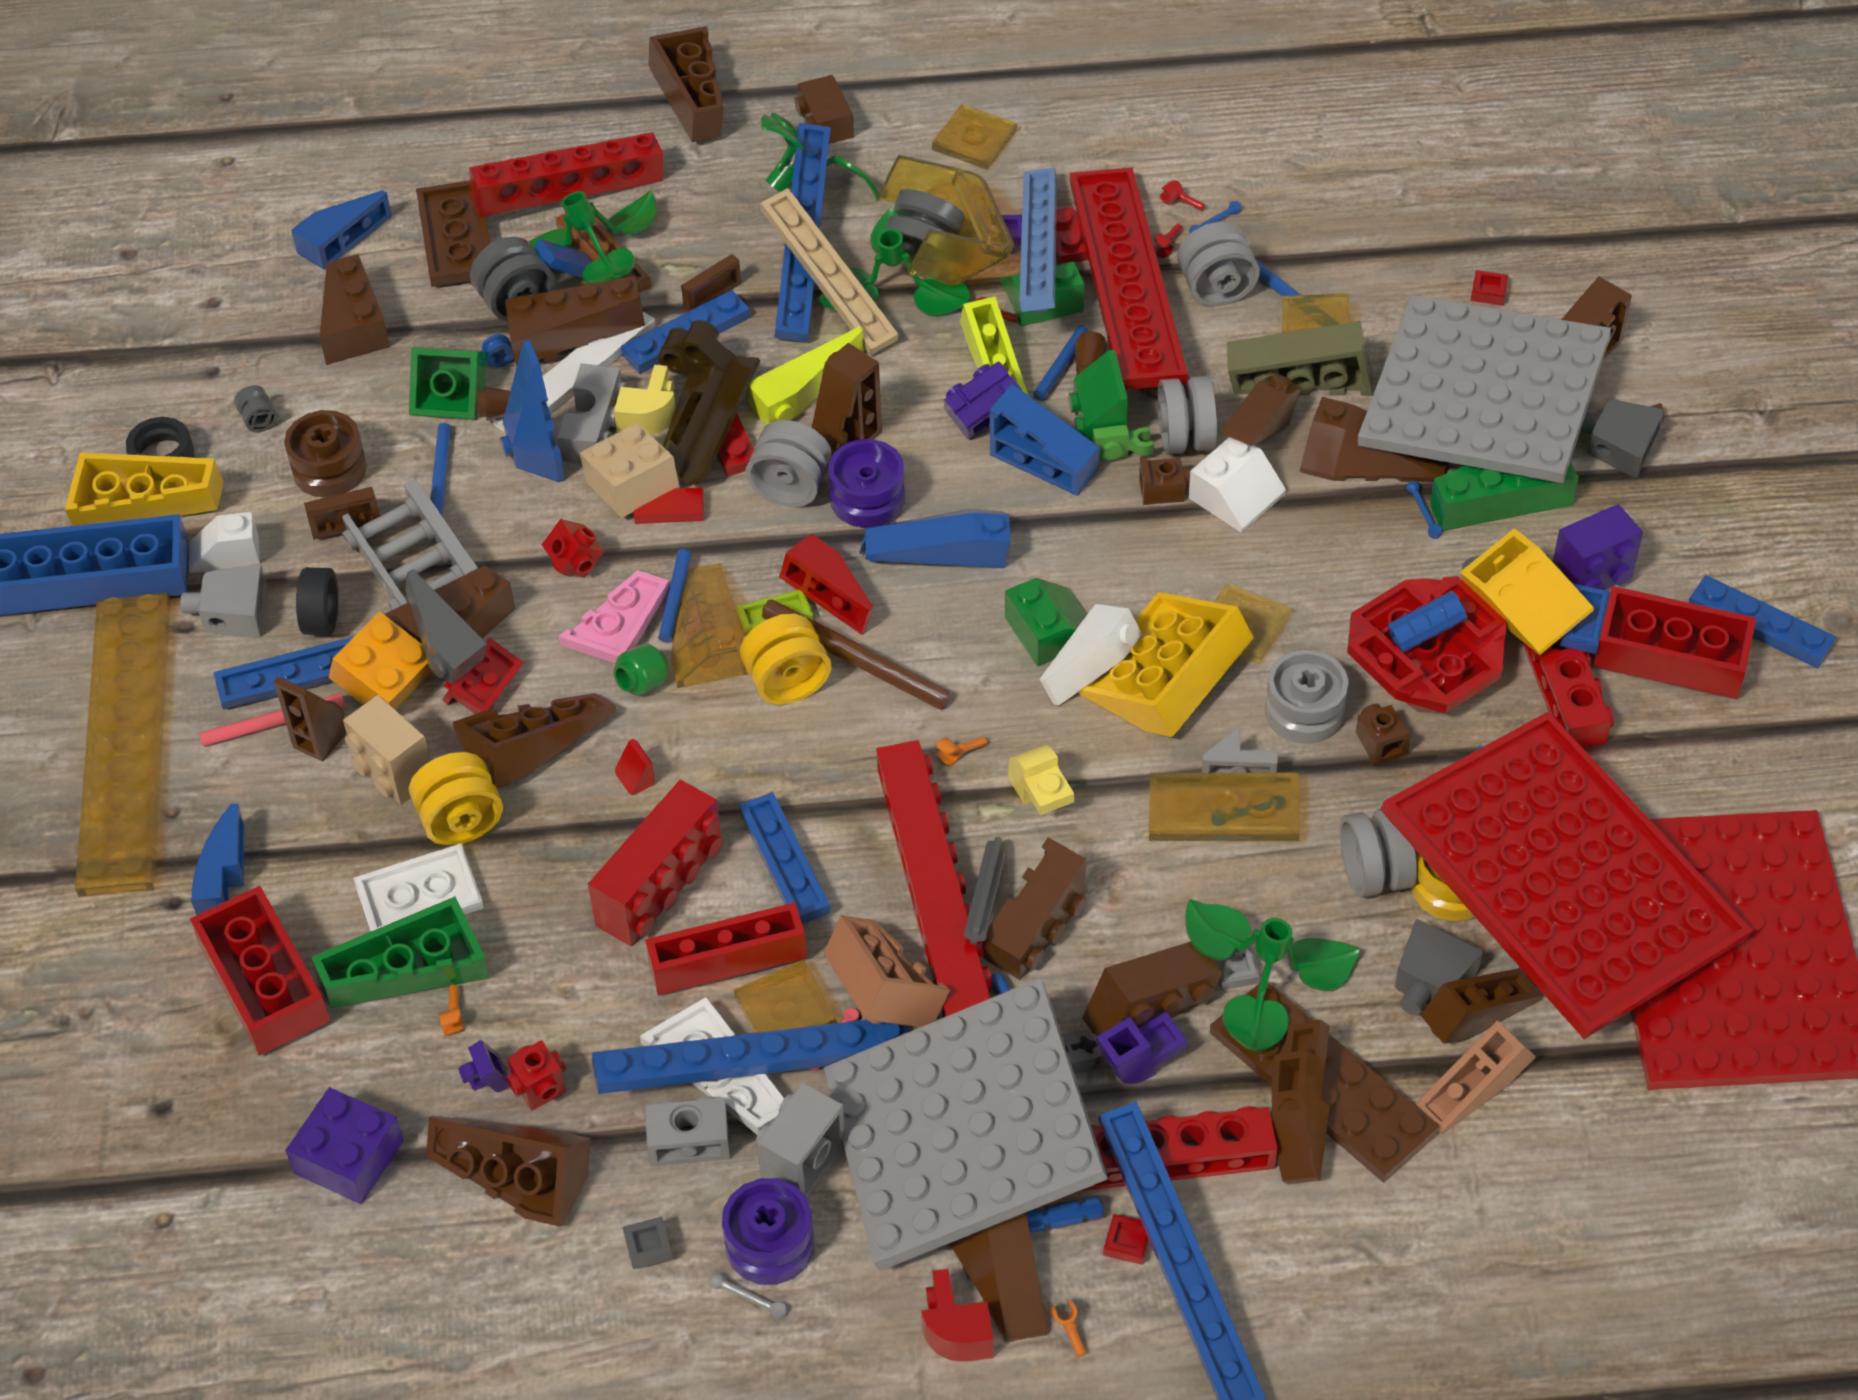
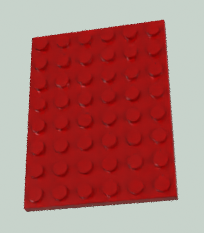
M1549 711L1388 798L1380 808L1389 821L1583 1039L1593 1035L1748 939L1753 931Z
M1807 810L1649 819L1753 931L1748 939L1631 1010L1647 1090L1858 1079V960L1818 811Z

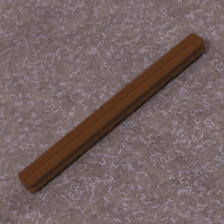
M772 599L768 600L762 609V617L766 620L781 614L804 616ZM806 617L813 625L819 637V642L827 652L937 709H943L950 699L949 690Z

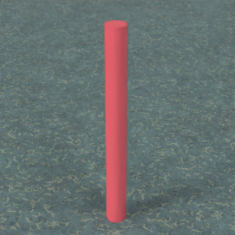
M341 693L323 698L326 701L335 702L341 708L345 707ZM282 710L199 732L202 745L207 746L282 725L286 722Z

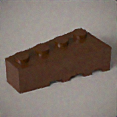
M1598 276L1561 320L1611 328L1610 340L1604 355L1605 358L1622 342L1632 295Z

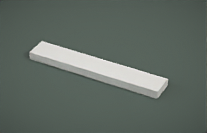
M643 312L645 326L607 339L601 337L587 342L588 345L575 349L543 376L548 397L546 403L550 414L574 395L573 386L581 363L609 366L622 355L621 346L656 327L655 319ZM504 417L493 419L494 426L505 432L503 426Z

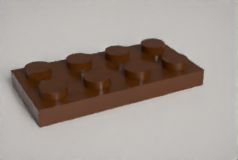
M470 180L417 188L416 192L431 287L471 281L470 271L472 263L479 253L490 244L486 216L479 217L470 197Z

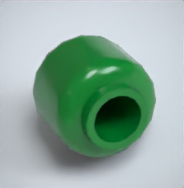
M642 643L621 653L617 657L613 670L615 681L622 690L632 695H643L665 683L668 660L665 654L653 645Z

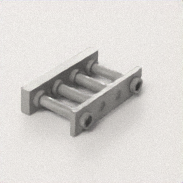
M416 478L403 484L408 496L407 499L403 500V505L357 528L348 513L342 516L347 529L342 532V535L351 550L358 549L390 597V600L387 602L391 610L409 602L408 596H403L396 585L407 580V573L412 569L420 573L441 561L443 563L449 561L452 565L450 572L428 583L433 590L478 569ZM410 516L413 519L416 517L420 518L419 527L375 550H372L366 539ZM424 539L428 541L434 539L437 543L434 545L435 549L390 573L381 564L382 561Z

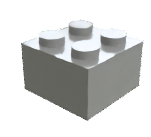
M803 1082L794 1094L789 1093L780 1105L779 1114L771 1124L766 1123L761 1128L756 1138L761 1178H778L791 1183L807 1198L844 1148L842 1137L845 1134L843 1105Z

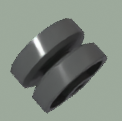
M912 189L900 190L893 207L898 215L890 216L885 229L894 228L902 233L906 252L932 261H948L955 246L951 236L959 234L966 217L964 213L955 205L932 194Z
M516 236L504 237L489 244L476 257L470 271L471 285L485 300V303L494 315L508 322L506 299L554 290L555 287L552 271L527 240Z

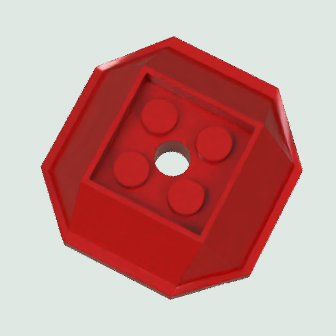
M1458 576L1443 577L1442 580L1427 578L1407 579L1351 613L1347 653L1394 699L1406 702L1417 712L1434 710L1446 714L1501 679L1507 621ZM1453 591L1465 610L1467 620L1455 625L1452 629L1436 635V638L1432 637L1421 643L1420 646H1415L1403 653L1394 643L1387 624L1400 618L1402 614L1406 615L1417 609L1418 606L1434 600V597L1438 598Z

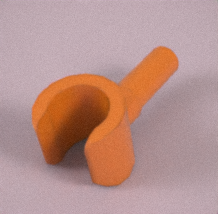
M983 736L955 745L949 738L944 737L936 744V747L941 751L935 753V756L944 764L952 766L957 763L962 754L987 745V740Z
M457 985L449 987V1010L438 1014L444 1036L464 1029L458 1005L459 987Z
M1066 1299L1070 1307L1068 1317L1060 1319L1053 1304L1050 1307V1314L1056 1322L1063 1325L1078 1358L1087 1353L1074 1321L1077 1316V1307L1073 1302Z

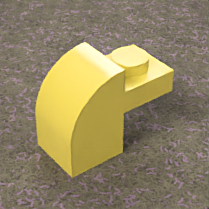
M654 365L648 389L620 388L614 409L617 433L637 422L650 435L658 434L670 426L676 406L674 381L669 380L668 366Z
M1045 744L1009 758L1008 778L1024 805L1033 802L1039 814L1042 815L1074 803V793L1060 771L1058 757L1050 746Z

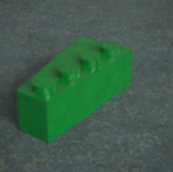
M1571 461L1564 483L1465 465L1434 478L1430 508L1437 524L1442 527V531L1571 506L1574 501L1578 476Z
M455 896L311 956L316 978L330 1008L489 979L484 953Z

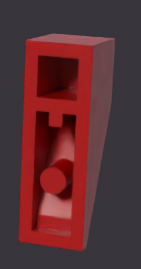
M812 533L788 550L784 557L779 578L796 590L802 591L806 597L862 635L866 631L873 605L839 552Z

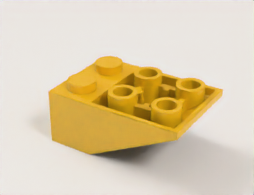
M1515 528L1460 572L1462 580L1507 621L1506 628L1539 655L1594 611V607L1545 553Z

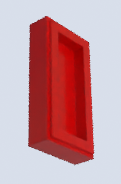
M703 487L674 488L635 509L634 523L704 521Z

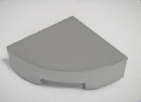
M1251 946L1245 951L1236 949L1222 967L1221 972L1223 974L1220 978L1221 990L1259 984L1260 976Z

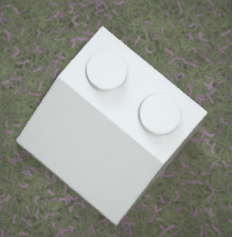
M1231 437L1226 439L1190 471L1189 499L1241 533L1286 494L1284 485L1262 449L1255 445H1247Z

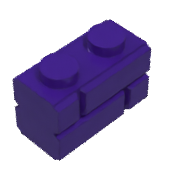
M999 361L992 366L985 364L975 371L973 379L964 386L962 383H958L947 391L946 398L944 399V409L969 440L990 425V409L1011 384L1020 390L1021 388Z

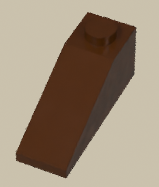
M1275 374L1259 381L1225 423L1221 433L1247 445H1255L1289 425L1301 388L1291 384L1292 381L1282 375Z
M277 677L273 682L293 748L323 762L346 734L343 710L335 702L326 701L302 687Z
M1520 968L1443 983L1422 1012L1421 1017L1429 1025L1432 1033L1443 1044L1469 1039L1490 1028L1497 1020L1501 1022L1539 1002L1543 995Z

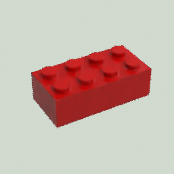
M1612 586L1593 667L1738 699L1746 673L1756 617Z
M681 779L673 786L588 883L596 927L631 947L640 937H645L651 931L655 919L663 910L671 908L680 890L686 883H692L708 858H713L720 850L722 838L717 799Z
M261 886L189 918L198 944L258 1056L330 1022L321 993Z

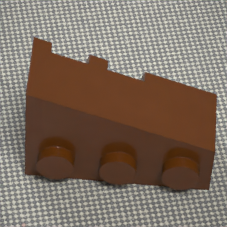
M359 254L327 262L319 337L326 365L390 347L384 318Z
M486 566L480 567L434 590L482 639L515 610L510 582ZM409 602L385 613L386 617L422 644Z

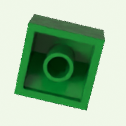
M1074 262L1056 264L1055 308H1049L1043 312H1021L1019 301L1020 273L1001 277V283L1015 314L1018 315L1021 327L1084 312V282Z
M412 347L409 415L476 419V391L484 390L486 351Z
M1108 350L1074 378V392L1068 393L1070 412H1076L1077 417L1074 418L1075 430L1090 441L1093 440V429L1127 425L1128 398L1115 350Z
M1034 578L1005 590V619L1035 664L1039 667L1053 661L1086 617L1080 605L1067 587L1039 578Z

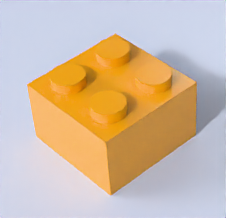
M379 611L332 658L329 678L363 705L379 695L396 710L431 674V669L428 665L423 645Z

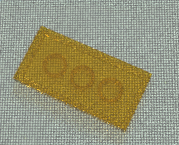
M1150 773L1149 841H1299V773Z

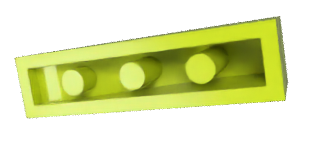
M996 297L963 304L960 323L977 369L985 364L992 366L999 361L1021 390L1028 395Z
M857 327L753 379L747 389L748 406L765 425L773 421H791L799 416L818 398L825 361H827L832 353L839 351L847 343L864 352L863 330Z

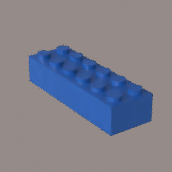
M176 514L0 534V615L176 596L188 593L189 541L181 515Z

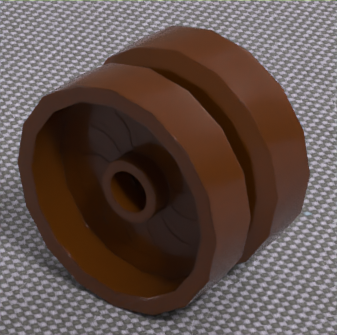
M332 410L308 413L294 421L286 431L284 445L295 484L304 493L315 497H330L347 493L357 487L365 477L367 463L357 424L348 415Z

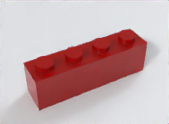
M795 902L645 939L649 966L658 996L807 958L805 932Z

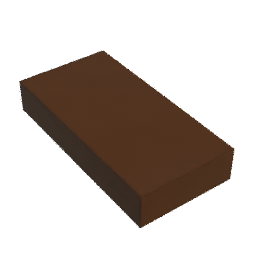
M731 254L682 284L683 308L689 312L741 284L739 259Z

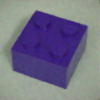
M1618 503L1559 529L1552 562L1573 585L1578 584L1606 590L1615 585H1623L1633 577L1643 531Z
M329 1087L285 1151L295 1175L362 1204L404 1142L397 1117Z

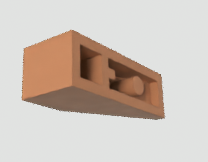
M1497 1020L1414 1106L1439 1126V1132L1444 1134L1508 1086L1536 1056Z

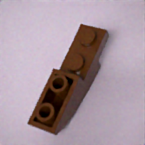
M1321 1019L1288 1025L1285 1053L1274 1055L1272 1121L1277 1144L1278 1164L1282 1181L1286 1184L1321 1180L1330 1105L1321 1100L1330 1026Z

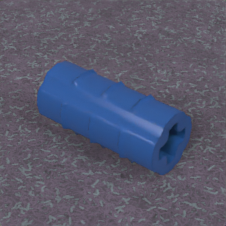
M1450 591L1438 598L1434 597V600L1418 606L1417 609L1406 615L1402 614L1400 618L1388 623L1387 628L1396 646L1404 653L1415 646H1420L1421 643L1432 637L1436 638V635L1452 629L1455 625L1467 620V615L1458 597L1453 591Z

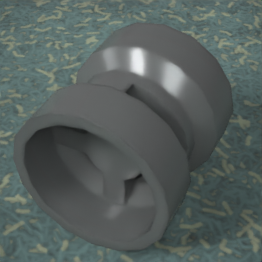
M251 385L241 389L236 394L234 404L240 415H242L248 430L259 433L270 429L276 423L278 414L272 403L269 402V397L264 388Z

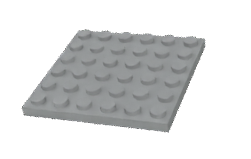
M1411 294L1358 434V446L1564 483L1610 340L1611 328Z
M1041 978L824 1067L831 1098L843 1105L845 1134L842 1137L873 1261L879 1271L1108 1179L1052 1004Z

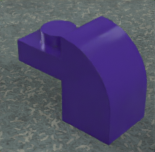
M1167 1012L1139 1028L1129 1017L1096 1036L1099 1050L1119 1079L1127 1084L1139 1083L1156 1075L1155 1068L1188 1049L1186 1038Z

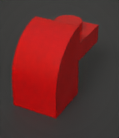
M949 1268L932 1270L933 1286L925 1287L928 1309L921 1310L922 1332L928 1345L937 1354L952 1361L967 1362L993 1358V1334L988 1303L980 1302L954 1306Z

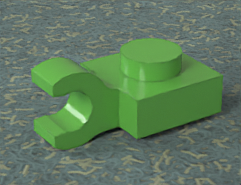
M1127 425L1093 429L1092 442L1099 446V461L1128 458V451H1133L1142 456L1153 454L1154 443L1153 441H1148L1150 440V428L1141 427L1128 431Z

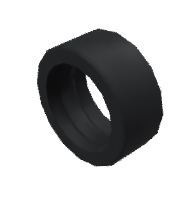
M162 416L149 418L137 424L129 432L126 439L127 455H142V452L149 445L158 441L169 440L175 441L179 445L165 456L195 457L189 430L184 423L175 418Z
M305 567L300 572L296 592V614L299 630L304 635H330L334 632L338 617L339 603L336 574L332 568Z

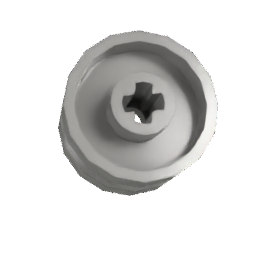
M1216 222L1206 224L1188 235L1178 249L1177 261L1186 278L1189 289L1195 300L1203 305L1217 307L1231 304L1248 294L1259 279L1260 268L1242 229L1233 223Z
M1209 376L1190 377L1186 385V393L1183 384L1178 378L1159 380L1158 422L1162 445L1166 454L1184 453L1189 438L1195 451L1215 450L1217 441L1216 405L1212 382Z
M790 420L773 421L764 427L759 436L755 450L745 468L746 479L754 491L764 499L777 505L787 507L805 506L814 500L819 491L822 478L828 469V464L832 457L831 448L822 435L803 423Z
M1298 650L1280 657L1270 668L1265 702L1267 722L1276 734L1291 742L1303 744L1322 742L1333 736L1342 726L1349 685L1345 669L1335 658L1320 651Z
M1380 809L1375 810L1371 819L1363 812L1344 815L1341 818L1339 830L1342 858L1349 882L1357 896L1362 898L1380 894L1384 884L1392 891L1412 888L1415 885L1417 877L1415 849Z

